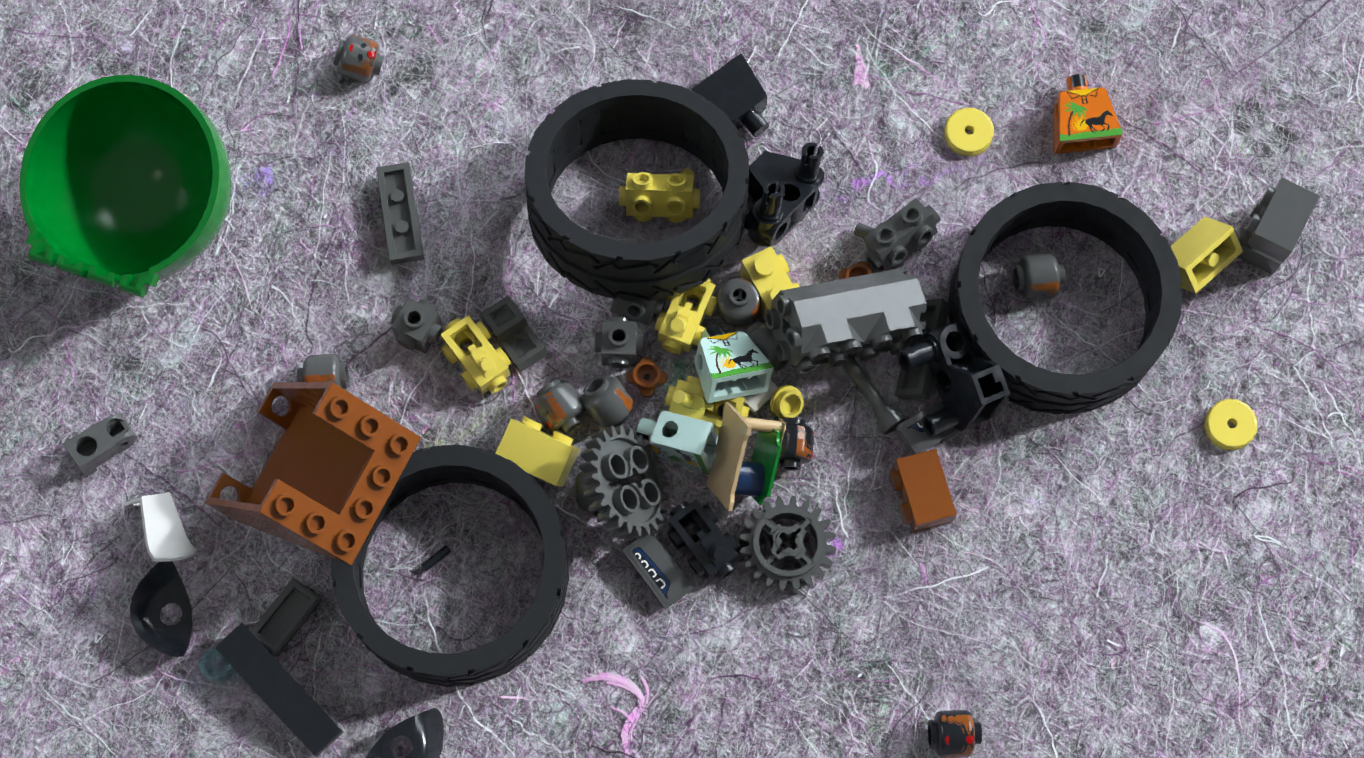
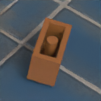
M933 449L896 459L892 467L893 471L889 472L890 481L894 491H900L903 501L899 505L901 517L904 524H910L912 533L953 522L957 513L937 450Z

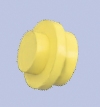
M783 385L777 388L770 400L771 411L781 419L798 416L804 406L801 392L791 385Z

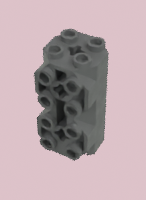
M905 268L780 290L771 301V309L765 311L766 325L772 330L776 340L775 352L777 358L781 362L788 361L792 365L797 366L799 373H807L823 364L829 363L830 367L841 366L849 362L848 355L852 353H858L860 360L867 361L876 358L883 352L890 351L891 355H896L898 351L910 348L909 342L923 337L926 321L920 322V313L926 312L927 303L918 278L914 275H905L908 271Z

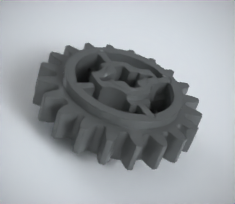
M777 496L774 508L765 500L762 505L763 514L755 509L751 511V516L755 523L751 521H744L743 528L750 534L740 535L739 542L748 546L740 549L739 555L751 558L744 564V569H757L753 577L754 581H758L763 576L766 577L765 589L767 590L774 582L778 583L779 593L783 594L786 584L791 585L794 593H798L799 582H803L810 589L813 586L811 576L819 580L824 578V572L820 566L831 568L833 562L825 557V555L835 554L836 548L827 543L833 541L836 534L824 532L829 527L831 521L830 519L818 521L822 509L818 508L810 513L808 511L809 500H806L801 507H797L795 496L791 497L789 505H784L782 498ZM791 519L799 523L786 527L779 524L776 525L774 521ZM762 531L768 536L772 546L770 553L765 558L759 547V537ZM809 531L814 537L816 546L813 558L806 553L807 550L803 543ZM796 536L793 549L788 547L779 553L782 540L787 542ZM789 562L795 565L798 564L802 568L786 571L775 567Z

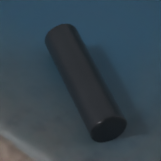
M445 545L421 564L427 572L447 556L451 550Z

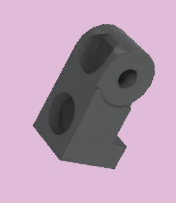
M114 414L65 441L63 445L84 477L87 478L97 471L96 467L114 457L115 454L132 446L137 440V436L122 414Z

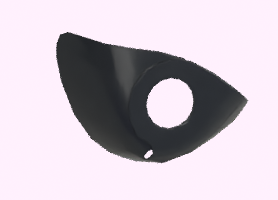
M158 562L140 581L132 596L130 604L131 623L136 633L145 643L166 655L182 657L189 647L192 632L190 599L174 562ZM169 603L179 605L182 610V618L175 625H166L160 618L162 608Z
M433 708L398 723L376 742L366 758H395L390 752V744L395 737L401 735L407 736L413 743L412 753L406 758H440L444 736L443 718L437 708Z

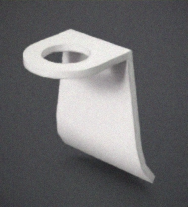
M170 492L142 496L123 504L124 508L141 506L147 552L153 561H177L192 557L197 553V549L186 536Z

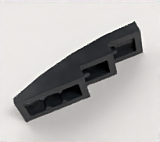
M243 623L238 625L215 646L216 650L315 757H318L343 733L339 726Z

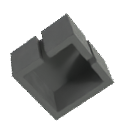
M1283 177L1275 187L1269 185L1262 198L1258 199L1250 214L1252 219L1248 226L1244 227L1238 237L1243 252L1237 258L1273 275L1282 262L1292 253L1319 195Z

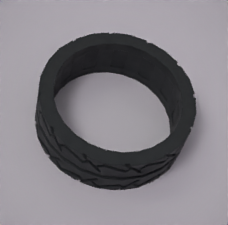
M624 79L603 83L601 87L593 86L570 96L554 108L555 112L549 113L535 130L528 147L530 153L526 155L525 162L528 221L535 244L546 262L572 284L592 294L612 299L619 297L627 301H651L674 296V293L681 294L706 282L721 269L720 265L728 262L739 246L744 231V226L742 225L747 213L749 157L739 131L727 114L711 101H706L703 96L682 86L661 81L654 83L652 80ZM649 139L663 141L683 148L699 158L715 175L722 187L723 196L713 211L695 227L677 236L655 242L629 243L598 236L572 222L557 206L551 193L556 180L562 172L583 153L599 145L617 140Z
M1074 182L1037 184L1013 193L989 209L970 233L950 282L948 303H950L949 320L950 323H960L966 329L975 354L1000 364L1010 392L1007 398L1009 399L1008 401L1031 411L1051 414L1090 412L1113 403L1136 387L1170 344V339L1173 338L1181 317L1183 291L1179 287V285H1182L1178 261L1167 238L1160 235L1163 232L1144 211L1127 199L1118 198V194L1095 185ZM1046 226L1066 227L1091 234L1108 244L1126 261L1139 283L1144 298L1146 317L1143 337L1137 351L1120 364L1103 371L1080 375L1055 373L1032 365L1015 355L998 338L986 319L979 294L978 278L981 262L1002 241L1027 229Z
M457 444L432 446L414 451L353 564L348 565L331 558L332 580H334L333 589L341 613L367 649L390 669L418 682L445 687L474 685L507 674L527 660V657L533 655L551 634L565 603L569 582L568 555L564 533L553 503L537 481L509 459L481 448ZM448 483H463L493 489L513 500L530 517L543 541L544 567L541 583L529 609L519 622L499 639L478 649L455 654L428 653L408 647L387 635L377 625L369 611L363 586V566L367 547L376 528L393 508L407 497L426 488Z

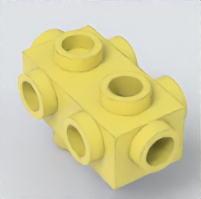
M689 168L683 169L680 174L627 173L626 186H620L619 206H626V216H634L638 221H649L653 217H667L669 221L679 223L686 218H693L694 209H700L701 189H694L695 174Z
M710 279L681 294L674 293V296L667 297L671 304L667 313L661 311L654 330L659 331L658 341L663 343L662 348L666 351L680 355L682 350L690 353L693 345L698 346L699 341L702 339V332L706 329L701 326L705 315L712 317L717 306V297L714 296L715 284L711 283ZM696 298L699 303L696 307H693V304L687 302V300Z
M467 315L462 320L460 318L454 319L445 326L444 332L440 334L444 346L440 349L451 365L458 362L463 368L464 372L460 376L471 391L478 388L482 395L488 391L491 394H495L502 390L508 384L506 378L510 376L508 366L511 364V361L500 347L495 350L488 340L491 338V335L483 323L479 321L475 324L471 317ZM464 342L472 343L468 347V351L461 349V345Z
M687 376L686 381L678 379L676 386L670 385L665 400V405L670 406L669 412L711 422L718 435L723 420L718 415V408L725 405V402H729L743 417H748L750 407L744 406L746 399L742 397L707 403L699 378Z

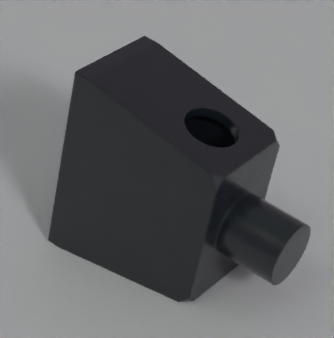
M741 53L692 88L693 92L703 96L706 101H711L727 114L737 130L745 126L754 137H757L768 128L769 123L761 115L767 106V94Z

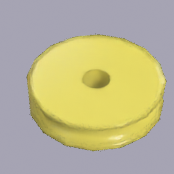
M976 108L956 110L949 116L944 128V138L948 147L962 156H976L983 153L990 146L994 136V126L990 117ZM969 129L973 134H967L965 130Z
M1225 399L1219 401L1209 409L1205 417L1204 429L1207 437L1214 445L1223 450L1235 451L1242 449L1254 439L1257 433L1258 421L1254 411L1240 400ZM1227 421L1233 422L1235 427L1230 428L1227 425Z

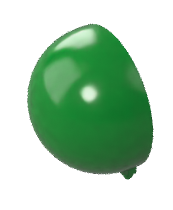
M114 75L103 77L83 84L67 93L40 120L29 139L22 159L19 190L23 215L30 230L26 244L32 245L29 251V259L50 267L56 265L59 270L112 288H116L119 285V290L141 298L146 296L149 286L156 287L159 280L177 274L192 264L206 251L218 235L226 218L231 197L232 185L229 157L224 143L210 118L200 107L178 90L163 82L143 76Z

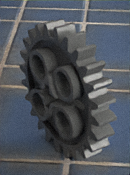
M611 426L591 435L592 440L585 442L587 450L580 454L586 463L579 465V469L585 473L586 477L579 480L580 483L587 485L588 490L583 493V496L592 500L589 510L597 509L599 512L597 522L606 520L607 532L615 530L617 538L625 536L627 540L639 539L650 535L651 532L657 531V525L664 523L661 514L668 512L663 502L669 500V496L663 492V488L667 487L668 483L661 480L660 476L665 470L657 468L656 463L659 460V456L652 457L650 455L651 444L643 446V436L634 437L633 429L625 431L623 426L616 428ZM640 475L642 478L639 482L614 490H609L607 487L609 484Z

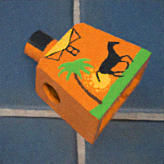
M1084 74L1069 76L1066 79L1068 91L1060 92L1054 103V154L1116 148L1123 133L1107 90L1103 87L1088 89Z

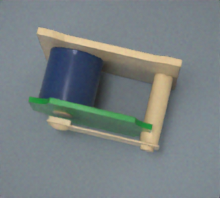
M725 402L723 420L706 485L727 511H732L735 495L752 496L759 505L763 504L766 497H770L782 449L781 444L786 430V423L781 418H779V421L743 417L729 402ZM751 430L758 431L751 461H745L743 457Z

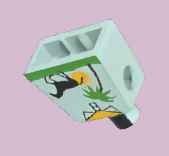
M717 325L709 326L702 332V339L698 343L695 357V367L707 403L768 391L774 367L746 333L739 331L723 334Z
M662 411L658 421L644 417L641 418L636 436L642 435L644 440L650 441L657 456L709 475L718 441V435L713 423L668 411Z

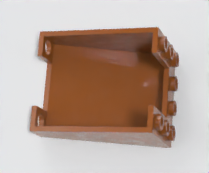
M273 382L257 413L285 429L252 489L231 476L221 473L205 504L239 523L352 565L421 437L333 382ZM278 396L285 397L289 402L288 412L283 416L276 415L272 410V402ZM227 486L234 487L238 493L237 501L220 499L221 491Z

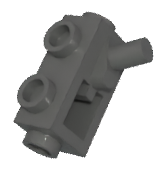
M915 198L888 220L880 223L876 229L858 223L855 227L854 235L864 239L867 248L865 256L869 263L875 269L881 267L884 271H888L891 268L899 267L915 249L925 247L933 236L938 233L936 224L941 219L930 205L925 207Z

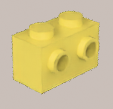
M1205 216L1170 246L1178 261L1182 285H1179V287L1195 294L1243 252L1233 226Z
M772 246L741 260L740 269L741 277L750 280L760 294V312L764 319L765 311L771 309V301L780 290L800 287L798 283L792 284L787 275L789 267L782 254L776 255Z
M525 416L522 421L511 419L495 454L513 461L525 472L554 486L563 487L580 451L579 448L571 445L574 439L558 431H554L551 436L541 431L543 424Z

